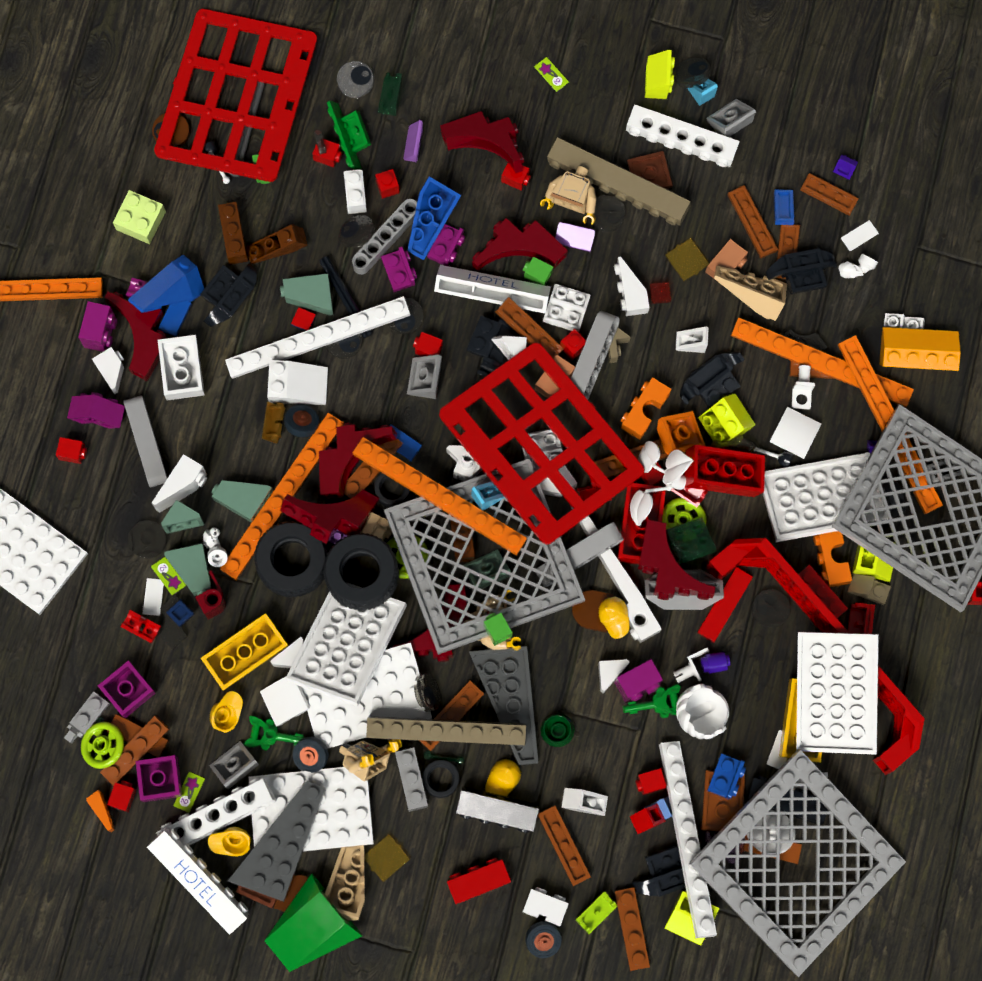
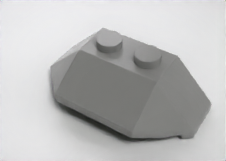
M703 570L684 571L702 583L715 586L714 596L709 598V600H701L696 595L691 594L689 596L678 595V592L674 593L673 599L661 600L653 595L657 573L645 580L646 598L663 610H703L724 598L723 580L717 579Z

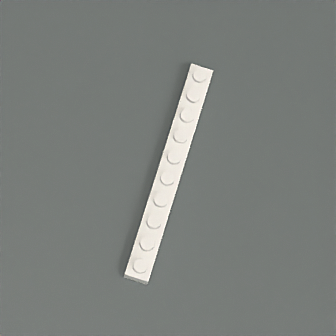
M403 296L231 357L225 361L230 376L233 379L269 366V360L284 361L408 317L410 312Z
M680 741L660 743L659 749L695 939L714 937L717 935L707 882L689 864L701 850Z

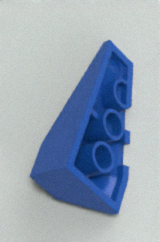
M430 176L419 192L407 249L408 252L422 260L425 259L461 197L459 193Z
M182 255L167 265L133 294L128 301L141 313L161 309L162 306L169 304L174 306L182 301L191 302L200 296L204 286L197 266L186 256Z

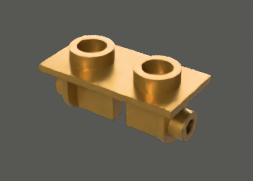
M267 402L262 439L277 444L279 438H281L282 424L280 422L283 420L284 410L286 409L283 403L273 404Z

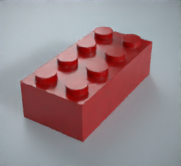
M693 445L685 450V454L694 460L685 471L686 488L756 497L764 493L765 455L701 445Z
M632 483L626 488L620 532L624 540L619 543L617 559L619 562L639 564L647 520L662 522L666 490L649 493L653 499V506L649 515L641 523V526L635 524L630 513V503L634 494L638 490L645 492L646 489L659 488L660 486Z

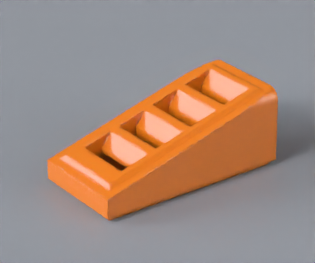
M97 790L86 798V801L109 832H113L115 830L103 793Z

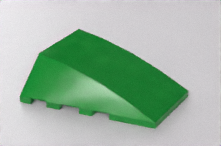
M313 874L309 876L264 940L289 972L363 936L352 921L347 922L322 892L325 888Z

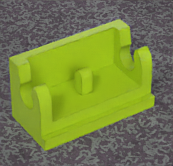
M604 891L575 921L590 934L617 907V904Z

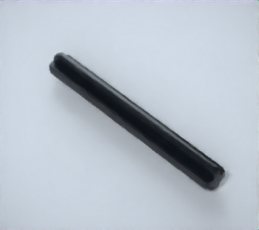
M329 257L321 258L319 260L325 273L328 274L329 280L349 314L352 315L360 312ZM365 331L361 335L363 338H367L372 335V331Z

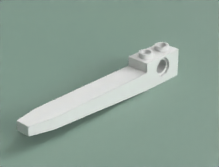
M589 516L579 523L587 537L598 531ZM609 549L599 555L601 562L626 603L629 625L631 627L630 633L633 639H638L639 643L658 634L662 630L613 551ZM641 616L644 618L645 623L638 625L635 623L634 618Z

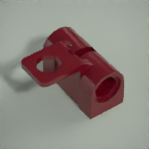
M211 570L208 572L217 589L207 590L195 597L208 620L222 613L226 607L223 591ZM218 599L216 604H210L212 600Z

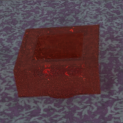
M669 282L650 284L652 304L671 302Z

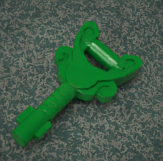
M674 685L666 690L660 687L655 691L656 694L653 695L652 701L636 703V701L628 702V705H623V712L630 715L636 714L640 710L654 709L656 713H660L661 718H667L669 714L676 715L677 693H679L681 687L680 685ZM667 695H670L672 708H669L666 703Z
M249 716L252 730L250 738L245 741L244 746L249 748L261 746L263 750H268L270 745L275 744L276 740L294 743L293 745L295 746L306 737H303V734L297 733L295 736L278 733L273 720L268 719L264 722L257 717ZM260 727H263L264 735L261 740H258Z

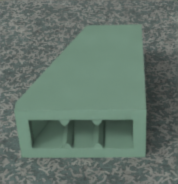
M328 274L283 279L280 291L281 297H285L286 303L326 315H333Z
M222 480L220 484L217 483L211 493L213 494L212 498L214 501L252 523L271 496L273 490L268 485Z
M203 544L164 552L167 560L194 596L213 589Z

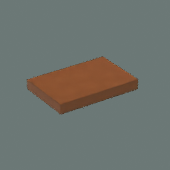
M705 771L701 830L719 832L743 807L745 774L743 778L739 777L737 781L739 789L736 796H732L728 800L707 791L714 771Z

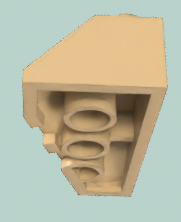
M716 266L715 280L756 313L766 319L776 321L785 305L786 283L776 279L768 280L767 276H764L762 279L755 277L754 273L748 272L747 275H744L735 269Z
M364 845L341 847L325 892L326 897L346 921L359 920L365 903Z

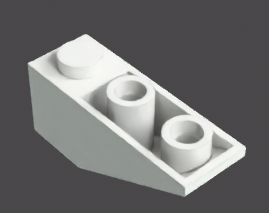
M618 257L617 264H614L615 274L619 275L620 279L617 282L618 292L622 293L623 297L620 300L621 310H625L626 316L648 313L647 290L625 261Z

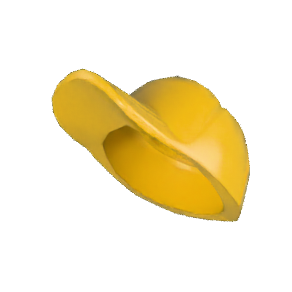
M618 597L607 598L601 602L598 612L601 623L606 627L612 638L624 637L628 633L630 626L625 602Z
M227 692L221 701L212 707L209 719L214 729L227 733L235 728L243 705L242 698L237 692Z
M509 759L497 761L487 779L486 792L507 796L520 781L521 771L519 766Z
M229 827L224 832L211 834L208 837V846L211 851L217 854L243 856L250 850L251 839L244 829Z

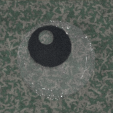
M352 61L346 63L337 74L338 87L348 97H362V95L369 93L373 87L374 76L372 70L362 62Z

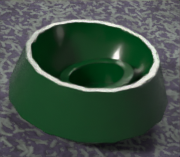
M551 714L542 722L541 736L550 746L563 747L574 736V724L565 714Z

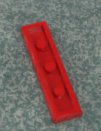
M737 567L735 568L723 589L724 598L713 605L697 632L699 635L713 643L715 642L753 576Z

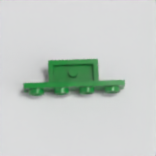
M329 100L327 102V110L334 121L333 127L339 135L340 146L346 154V163L352 169L361 170L362 168L356 153L370 146L371 142L360 112L355 110L343 117L338 103Z

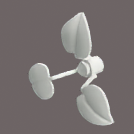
M647 441L642 447L638 461L643 465L644 473H648L652 467L664 473L663 483L666 487L646 489L645 492L638 490L634 494L630 503V513L636 525L641 526V523L652 509L653 499L649 493L664 490L671 491L672 488L682 490L685 487L686 477L683 474L694 460L684 452L673 450L666 459L665 465L667 469L664 470L655 464L660 458L658 445L652 441Z

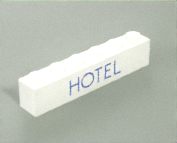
M440 265L434 292L500 305L509 297L521 309L546 313L551 287Z
M166 827L148 844L147 848L230 935L248 918V908L244 903L238 902L234 898V893L228 887L224 888L222 886L220 878L215 873L211 874L206 869V863L201 858L197 859L192 854V848L179 840L180 837L175 830H170Z

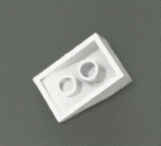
M196 335L158 340L163 389L166 400L204 396Z
M269 360L268 401L270 403L326 405L328 367L293 361Z
M183 454L152 501L156 511L162 512L172 506L176 500L180 501L197 491L199 486L203 487L207 481V473L204 467Z

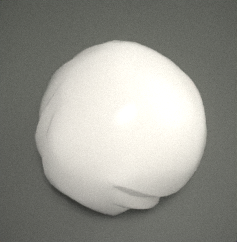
M697 684L686 689L678 698L676 716L681 728L692 737L711 739L727 729L724 725L728 721L729 706L724 696L713 690L711 686Z

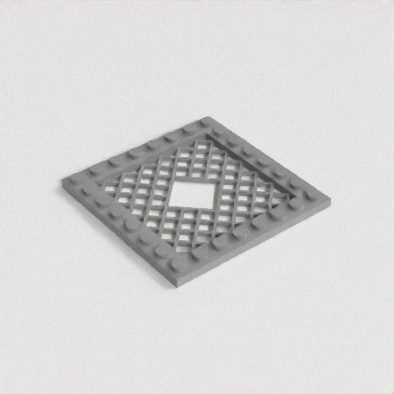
M899 404L895 408L831 527L959 612L965 610L982 576V516L979 515L977 506H982V502L976 503L973 496L974 493L979 492L982 496V459ZM913 437L916 447L908 448L906 439ZM902 441L904 449L897 450ZM929 448L932 457L924 459L921 449ZM917 450L920 459L912 461L909 451ZM905 452L908 462L900 463L898 453ZM894 456L896 464L889 465L892 457ZM945 459L947 468L940 469L937 460ZM933 461L936 470L928 471L925 462ZM921 463L924 472L916 473L914 464ZM909 465L912 474L904 476L902 466ZM897 467L900 477L892 478L889 468ZM961 469L963 479L956 480L953 470ZM885 470H886V474H887L888 479H883V480H881V478H882V476H883V474H884V472H885ZM949 471L952 481L944 482L941 472ZM937 473L940 483L932 484L930 475ZM925 476L928 485L920 486L918 477ZM913 478L916 487L908 488L906 479ZM901 480L904 489L896 491L893 481ZM976 480L979 489L972 490L969 481ZM889 482L892 492L884 493L881 483ZM965 482L967 491L960 492L957 483ZM953 484L955 494L948 495L945 485ZM878 486L880 494L873 495ZM941 486L952 521L920 527L910 492ZM905 493L908 502L900 504L897 494ZM969 494L971 504L964 505L961 496ZM893 495L896 505L888 506L885 496ZM881 497L884 507L876 508L873 499ZM957 497L959 506L952 507L949 498ZM870 501L872 509L864 510ZM909 506L912 515L904 517L902 507ZM973 507L975 517L968 518L965 509ZM897 508L900 518L892 519L889 509ZM885 510L888 520L880 521L877 512ZM961 510L964 519L956 520L953 511ZM873 512L876 522L868 523L865 514ZM913 519L916 528L908 530L906 520ZM977 520L980 530L972 531L969 521ZM901 521L904 531L896 532L893 522ZM965 522L968 532L960 533L958 524ZM889 523L892 533L884 534L881 525ZM877 525L879 533L872 529L871 526ZM953 525L956 534L948 536L946 526ZM941 527L944 537L936 538L933 528ZM929 529L932 539L924 540L922 530ZM917 532L920 541L912 543L910 533ZM978 533H979V535H978V537H977V539H976V541H975V538H974V535H973V534H978ZM905 534L908 544L900 545L897 535ZM969 535L972 545L964 546L962 536ZM893 536L895 543H893L886 537ZM957 538L960 547L952 549L950 539ZM945 540L948 550L940 551L938 541ZM933 542L936 552L928 553L926 543ZM921 545L924 554L916 556L914 546ZM909 547L911 554L902 548ZM966 549H971L967 556ZM961 551L964 560L956 561L954 552ZM949 553L952 563L944 564L942 554ZM937 555L940 565L932 566L930 556ZM920 558H925L927 564H925L924 562H922V561L919 560V559H920ZM963 564L961 570L959 571L958 565ZM953 566L956 576L948 577L946 567ZM941 568L943 575L937 572L935 569Z
M530 459L511 465L523 480L535 472ZM497 470L492 472L498 481L502 478ZM484 474L447 487V489L472 504L474 501L471 496L472 488L491 482V480ZM539 484L532 491L550 512ZM422 497L384 510L438 655L489 636L483 626L488 615L480 617L483 609L496 613V615L502 613L509 627L513 628L585 602L561 537L553 543L546 545L532 538L533 531H531L530 536L522 534L527 537V542L524 549L521 548L520 550L522 553L518 561L508 557L510 551L507 550L495 578L492 579L459 564L476 530L452 517L450 514L447 515L441 512L443 510ZM506 498L500 501L498 507H489L495 510L494 518H496L498 512L508 516L505 525H508L511 518L521 522L517 529L518 533H520L523 523L526 524L522 518L513 515L515 510L513 507L510 513L500 509L503 501H507ZM437 514L447 518L443 527L433 523ZM433 515L430 521L423 519L424 517ZM534 515L531 516L533 524L537 527L540 522ZM449 520L459 524L456 532L446 529ZM418 521L428 524L425 533L415 530ZM462 525L472 529L468 538L458 534ZM431 526L441 530L437 539L427 535ZM443 532L453 535L450 544L440 541ZM414 533L422 536L419 545L416 541ZM456 537L466 541L462 550L452 546ZM425 538L435 542L431 551L422 548ZM530 541L540 545L536 554L526 550ZM438 544L448 548L444 557L434 553ZM542 548L545 552L547 559L539 556ZM450 549L460 553L457 562L447 559ZM421 551L429 554L426 563L424 562ZM525 553L535 557L531 566L521 562ZM432 556L442 560L438 569L428 565ZM537 559L547 563L543 572L533 568ZM506 560L516 564L512 573L502 569ZM444 562L454 565L451 574L441 571ZM519 565L529 569L525 578L515 574ZM549 565L551 567L554 577L549 574H546ZM457 567L467 571L463 580L453 576ZM427 568L436 572L433 580H431ZM531 571L541 575L538 584L528 580ZM501 572L511 576L507 585L497 581ZM470 573L480 577L476 586L466 582ZM439 574L449 578L445 587L435 583ZM544 577L554 581L550 590L540 586ZM482 578L492 582L488 592L479 588ZM513 578L523 582L519 591L509 587ZM451 580L461 583L458 592L448 589ZM526 583L536 587L532 596L522 592ZM557 583L559 589L554 590V587ZM495 584L505 588L501 597L491 593ZM464 585L474 589L470 598L460 594ZM434 586L443 590L439 599ZM538 589L547 592L546 594L535 597ZM507 590L517 594L514 603L504 599ZM476 591L486 595L483 604L473 600ZM445 592L455 595L452 605L442 601ZM520 595L529 599L517 604ZM489 596L499 600L495 610L485 606ZM458 597L468 601L464 611L455 607ZM502 602L510 605V607L499 610ZM471 603L481 607L477 616L467 612ZM441 605L450 608L446 617ZM452 610L462 614L458 623L448 619ZM465 615L474 619L461 624ZM448 623L453 624V625H455V626L452 627V628H449Z
M798 749L689 864L780 960L799 977L906 861L815 764ZM794 786H803V797H794ZM807 788L816 797H807ZM790 790V797H783ZM780 800H789V811H780ZM793 800H803V811H793ZM807 800H816V811H807ZM820 802L829 811H820ZM776 804V811H770V809ZM803 814V825H793V815ZM807 814H816V825H807ZM820 814H829V825H820ZM766 815H776V826H766ZM780 815H789V825L780 826ZM833 815L842 825H833ZM762 819V826H755ZM820 828H829V839H820ZM833 828H843L842 839H833ZM753 829H762V840H753ZM766 829H776V840H766ZM780 829H789V840H780ZM793 829H803V840H793ZM807 829H816V839H807ZM847 830L855 839H847ZM749 833V840H742ZM833 842H842V853H833ZM847 842H856V853H846ZM739 843H749V854H739ZM753 843H762V854H753ZM766 843H776V854H766ZM780 843H816V882H779ZM820 843H829V853H820ZM860 844L868 853H860ZM735 847V854H729ZM846 856H856V867H846ZM860 856H869V867H860ZM762 857V868H752L753 858ZM766 857H776L775 868H766ZM820 857H829V867L820 868ZM833 857H842V867H833ZM725 858H735V869H725ZM739 858H749L748 868L739 869ZM860 870H868L860 879ZM775 871V882H766V872ZM820 871H829V882H820ZM833 871H842V881L833 882ZM846 871H855V881H846ZM726 872H735V881ZM739 872H748V883H739ZM752 872H762V883H752ZM793 885H802V896H793ZM806 885H815V896H806ZM820 885H829V896H819ZM833 885H842V896H833ZM846 885H854L846 894ZM740 886H748V895ZM752 886H762V897H752ZM766 886H775V897H766ZM779 886H789V896H779ZM806 899H815V910H806ZM819 899H829V910H819ZM833 899H841V900L833 907ZM753 900H762V909ZM766 900H775V911H766ZM779 900H789L788 911H779ZM793 900H802V910H793ZM819 913H828L819 922ZM766 914H775V923ZM779 914H788V925H779ZM792 914H802L801 925H792ZM806 914H815V924H806ZM780 928H788V937ZM792 928H802V939H792ZM806 928H814V929L806 936ZM793 942L801 943L798 946H796Z

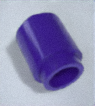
M724 651L701 657L703 673L708 672L711 674L727 671V666H730L729 655H725Z

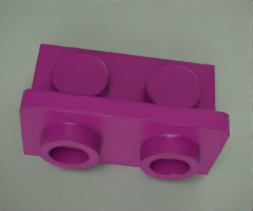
M444 224L427 258L444 266H449L450 262L453 263L458 253L455 252L458 245L462 246L465 240L464 229L460 228L457 230Z
M402 246L398 247L399 250L381 256L393 292L414 286V279L417 278L414 268L409 266L408 262L411 260L408 251H404Z

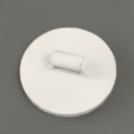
M766 815V826H776V815ZM780 815V826L789 825V818L785 815ZM762 819L755 826H762ZM753 829V840H762V829ZM766 829V840H776V829ZM780 829V840H789V829ZM793 829V840H795V829ZM753 843V846L762 852V843ZM766 843V854H776V843ZM780 843V854L786 852L793 843Z

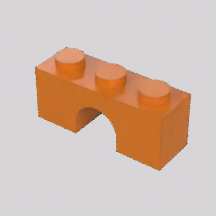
M653 377L650 382L645 381L641 388V396H636L630 405L633 407L630 413L625 412L623 415L621 429L641 440L652 421L643 414L642 409L647 405H653L661 409L672 389Z
M835 531L813 535L814 545L818 546L819 550L817 560L819 565L822 564L823 572H821V578L829 587L850 584L852 577L849 563H838L831 556L833 548L841 547L844 544L842 533Z

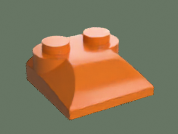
M693 411L661 417L658 420L657 431L664 451L668 455L673 450L685 452L686 449L693 445L705 446Z

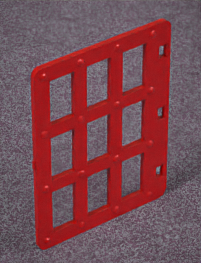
M200 9L196 13L179 71L173 82L174 87L154 148L155 155L158 158L267 182L275 181L279 174L316 47V34L307 30ZM208 24L228 28L218 61L198 56ZM239 31L260 35L250 67L230 63ZM271 38L292 42L283 74L262 70ZM303 52H309L306 61L301 59ZM194 68L214 72L205 105L184 101ZM226 75L247 79L237 112L216 108ZM258 82L279 86L269 119L249 115ZM288 101L294 102L292 111L286 109ZM180 113L201 117L191 150L170 146ZM213 120L233 124L223 157L203 153ZM245 126L265 130L256 164L235 160ZM273 152L279 153L277 162L271 160Z
M533 343L446 404L439 412V417L539 540L546 545L556 541L638 480L644 473L643 465L596 411V407L586 399L539 343ZM534 360L560 389L545 401L539 397L519 373L522 368ZM507 379L512 382L533 408L518 420L514 418L492 391ZM480 398L487 403L506 426L505 430L491 440L465 410ZM567 399L593 429L578 441L574 439L552 412L553 409ZM541 418L567 448L552 460L548 459L525 431ZM459 424L465 432L460 435L454 426ZM513 438H516L540 467V469L524 480L498 450ZM600 439L627 469L612 481H609L585 452L586 449ZM574 458L600 488V490L585 501L582 500L558 471ZM495 469L502 476L499 481L492 474ZM547 478L573 507V510L558 521H556L532 491L534 487ZM533 515L540 522L537 527L529 519Z

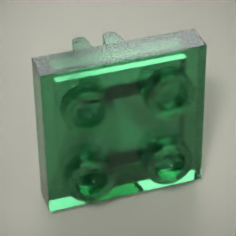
M703 518L666 529V534L680 564L716 552V546Z

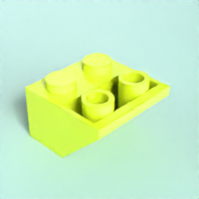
M672 50L648 56L645 98L667 99L668 93L672 92L674 74L672 73L675 57H671Z
M736 394L723 397L698 417L717 448L724 447L755 426L754 421Z
M858 545L852 573L873 576L875 579L890 582L893 567Z
M681 891L665 925V929L701 946L705 938L695 939L687 893ZM711 905L715 919L719 908Z

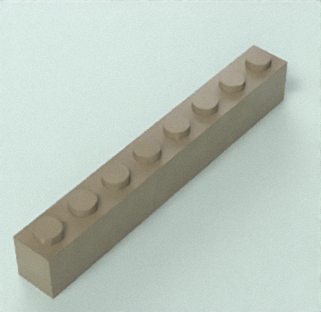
M558 137L547 156L549 165L555 169L561 168L566 172L575 174L578 166L586 168L588 173L585 178L591 181V185L599 186V189L605 193L611 192L615 194V197L621 201L628 200L632 202L634 207L638 209L644 208L655 217L661 216L671 225L678 224L681 226L691 207V201Z
M368 716L366 738L525 745L526 724Z

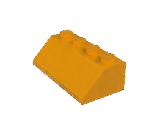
M882 327L879 365L883 367L959 371L960 342L958 331Z

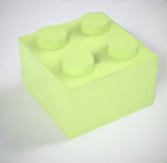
M129 190L113 224L117 231L150 244L166 211L163 204Z

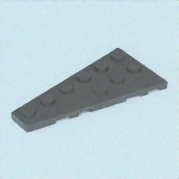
M527 646L521 647L520 650L509 648L469 651L499 722L526 724L525 745H510L518 765L538 764Z
M307 781L229 878L228 882L284 902L326 788Z

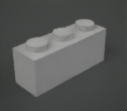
M410 748L395 752L409 812L427 808V799L415 749Z

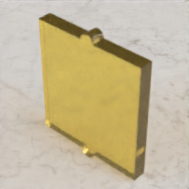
M691 238L681 245H676L675 249L665 255L683 281H686L693 275H698L699 271L709 265Z
M390 835L386 836L364 855V859L370 865L371 871L375 872L383 882L410 860L401 849L402 846L398 845Z

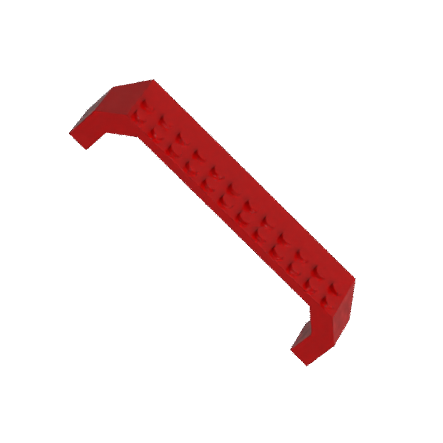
M767 538L736 539L715 556L706 567L711 575L721 580L737 566L766 568L821 632L849 633ZM878 666V697L893 713L894 725L893 743L874 758L873 761L887 775L898 768L919 749L925 718Z

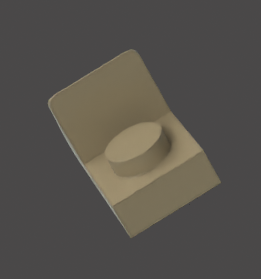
M617 328L608 350L609 363L617 362L618 356H621L620 345L617 344L630 342L631 337L619 328Z
M853 574L852 582L847 592L884 605L891 586L875 581L873 576Z

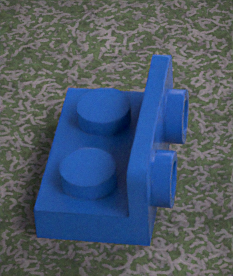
M720 754L707 791L728 800L732 796H736L739 789L737 781L739 777L743 778L746 767L743 766L745 761H739Z

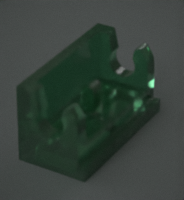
M389 72L386 73L378 113L396 116L402 87V74L397 73L396 77H392Z

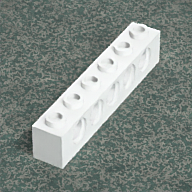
M635 104L626 127V131L633 136H642L650 142L662 143L667 148L679 149L684 154L699 156L704 161L711 160L721 167H731L739 144L738 140ZM649 123L651 127L645 128L642 124ZM666 129L669 133L663 134L660 132V130ZM683 135L686 139L680 140L677 136ZM696 141H700V142H702L704 145H703V146H697V145L695 144V142H696ZM718 147L721 152H715L712 148Z
M255 778L249 782V786L235 788L231 791V795L227 797L224 795L213 800V804L209 806L207 804L202 805L196 809L195 813L191 815L187 813L180 816L178 822L174 824L170 822L161 826V830L156 832V834L159 835L166 827L176 832L179 828H183L184 835L179 840L183 844L186 843L190 846L276 802V799L267 780ZM250 792H254L255 799L249 803L247 795ZM232 801H236L237 809L231 812L229 805ZM218 810L220 816L217 820L214 821L212 819V813L213 811ZM200 819L202 826L196 830L194 822Z

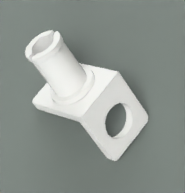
M799 366V379L794 384L792 390V408L809 410L811 408V395L815 387V383L810 382L811 366ZM800 394L805 395L807 398V402L804 405L796 401V397Z
M466 449L462 450L453 472V477L463 482L472 479L477 463Z
M708 648L687 657L689 665L673 672L674 676L677 677L678 683L692 676L697 677L699 682L702 681L692 659L709 652Z

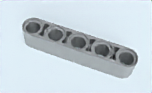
M405 200L354 255L352 264L357 274H366L413 223L417 206L416 200ZM408 207H413L415 211L409 213L406 211V209ZM398 220L403 222L401 226H395L393 223ZM383 234H389L391 236L387 240L381 238ZM372 247H376L378 251L376 253H370L369 249ZM359 261H364L366 263L362 267L356 265Z
M600 311L597 314L570 379L587 400L590 397L620 321L619 317L604 311Z
M140 395L124 400L125 409L149 487L164 484L168 477L143 396Z
M614 522L566 550L574 571L624 540ZM547 563L538 567L537 570L543 572ZM549 565L546 574H549L554 577L551 567ZM546 577L542 580L544 587L554 583L553 580Z

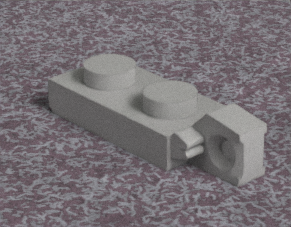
M93 691L69 722L70 724L67 728L70 730L64 738L71 744L78 736L82 738L86 731L96 723L110 703Z

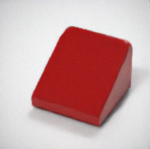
M652 467L648 473H643L641 478L646 485L654 486L663 480L664 473Z

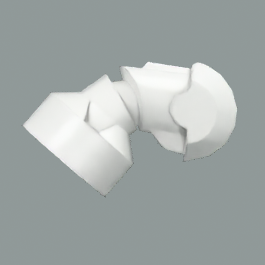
M861 254L858 259L859 266L848 261L839 265L840 275L844 278L863 276V273L875 269L878 262Z
M212 527L210 530L206 529L204 531L203 544L207 549H210L207 554L210 565L221 567L227 562V553L221 547L218 540L220 530Z

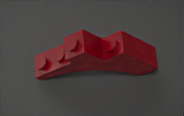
M482 111L440 125L441 135L448 151L457 148L487 150L506 160L515 173L523 171L522 163H524L522 153L517 152L518 147L516 144L518 129L515 123H511L509 117L490 123L488 117L485 118Z
M506 218L503 222H497L493 227V237L495 240L492 238L482 252L479 251L474 255L472 267L478 272L487 264L504 257L527 256L535 257L553 266L555 269L567 257L568 250L536 220L532 224L528 223L523 228L522 233Z
M108 291L104 297L106 302L116 308L126 318L132 329L134 352L128 369L131 374L148 382L160 360L158 340L167 339V335L164 332L156 330L164 314L161 309L141 313L134 305L125 300L123 295Z
M345 423L342 426L336 427L337 449L328 447L325 450L319 451L320 495L325 500L344 498L349 475L360 460L352 452L361 439L364 437L377 446L397 440V432L392 426L383 425L377 429L363 428L361 431L352 423Z
M362 489L360 493L346 501L333 504H317L303 501L287 494L280 511L311 528L310 535L327 544L337 530L345 535L359 533L370 513L375 511L379 498Z
M647 520L638 569L646 574L657 573L653 595L661 600L673 599L675 592H678V595L681 596L696 595L701 600L713 598L715 586L707 585L694 579L676 562L667 542V523Z
M461 584L449 585L448 589L458 592ZM464 585L460 594L466 597ZM445 592L444 602L452 605L455 595ZM458 597L455 607L464 611L467 601ZM443 605L442 609L446 617L450 608ZM452 610L448 619L458 623L462 614ZM465 615L461 624H463L465 620H469L468 616ZM448 623L449 628H452V627L455 626V625H453V624ZM426 630L423 634L409 642L393 645V647H397L411 642L414 654H417V656H427L429 652H433V660L437 659L438 662L449 661V658H453L452 650L437 654L429 630Z

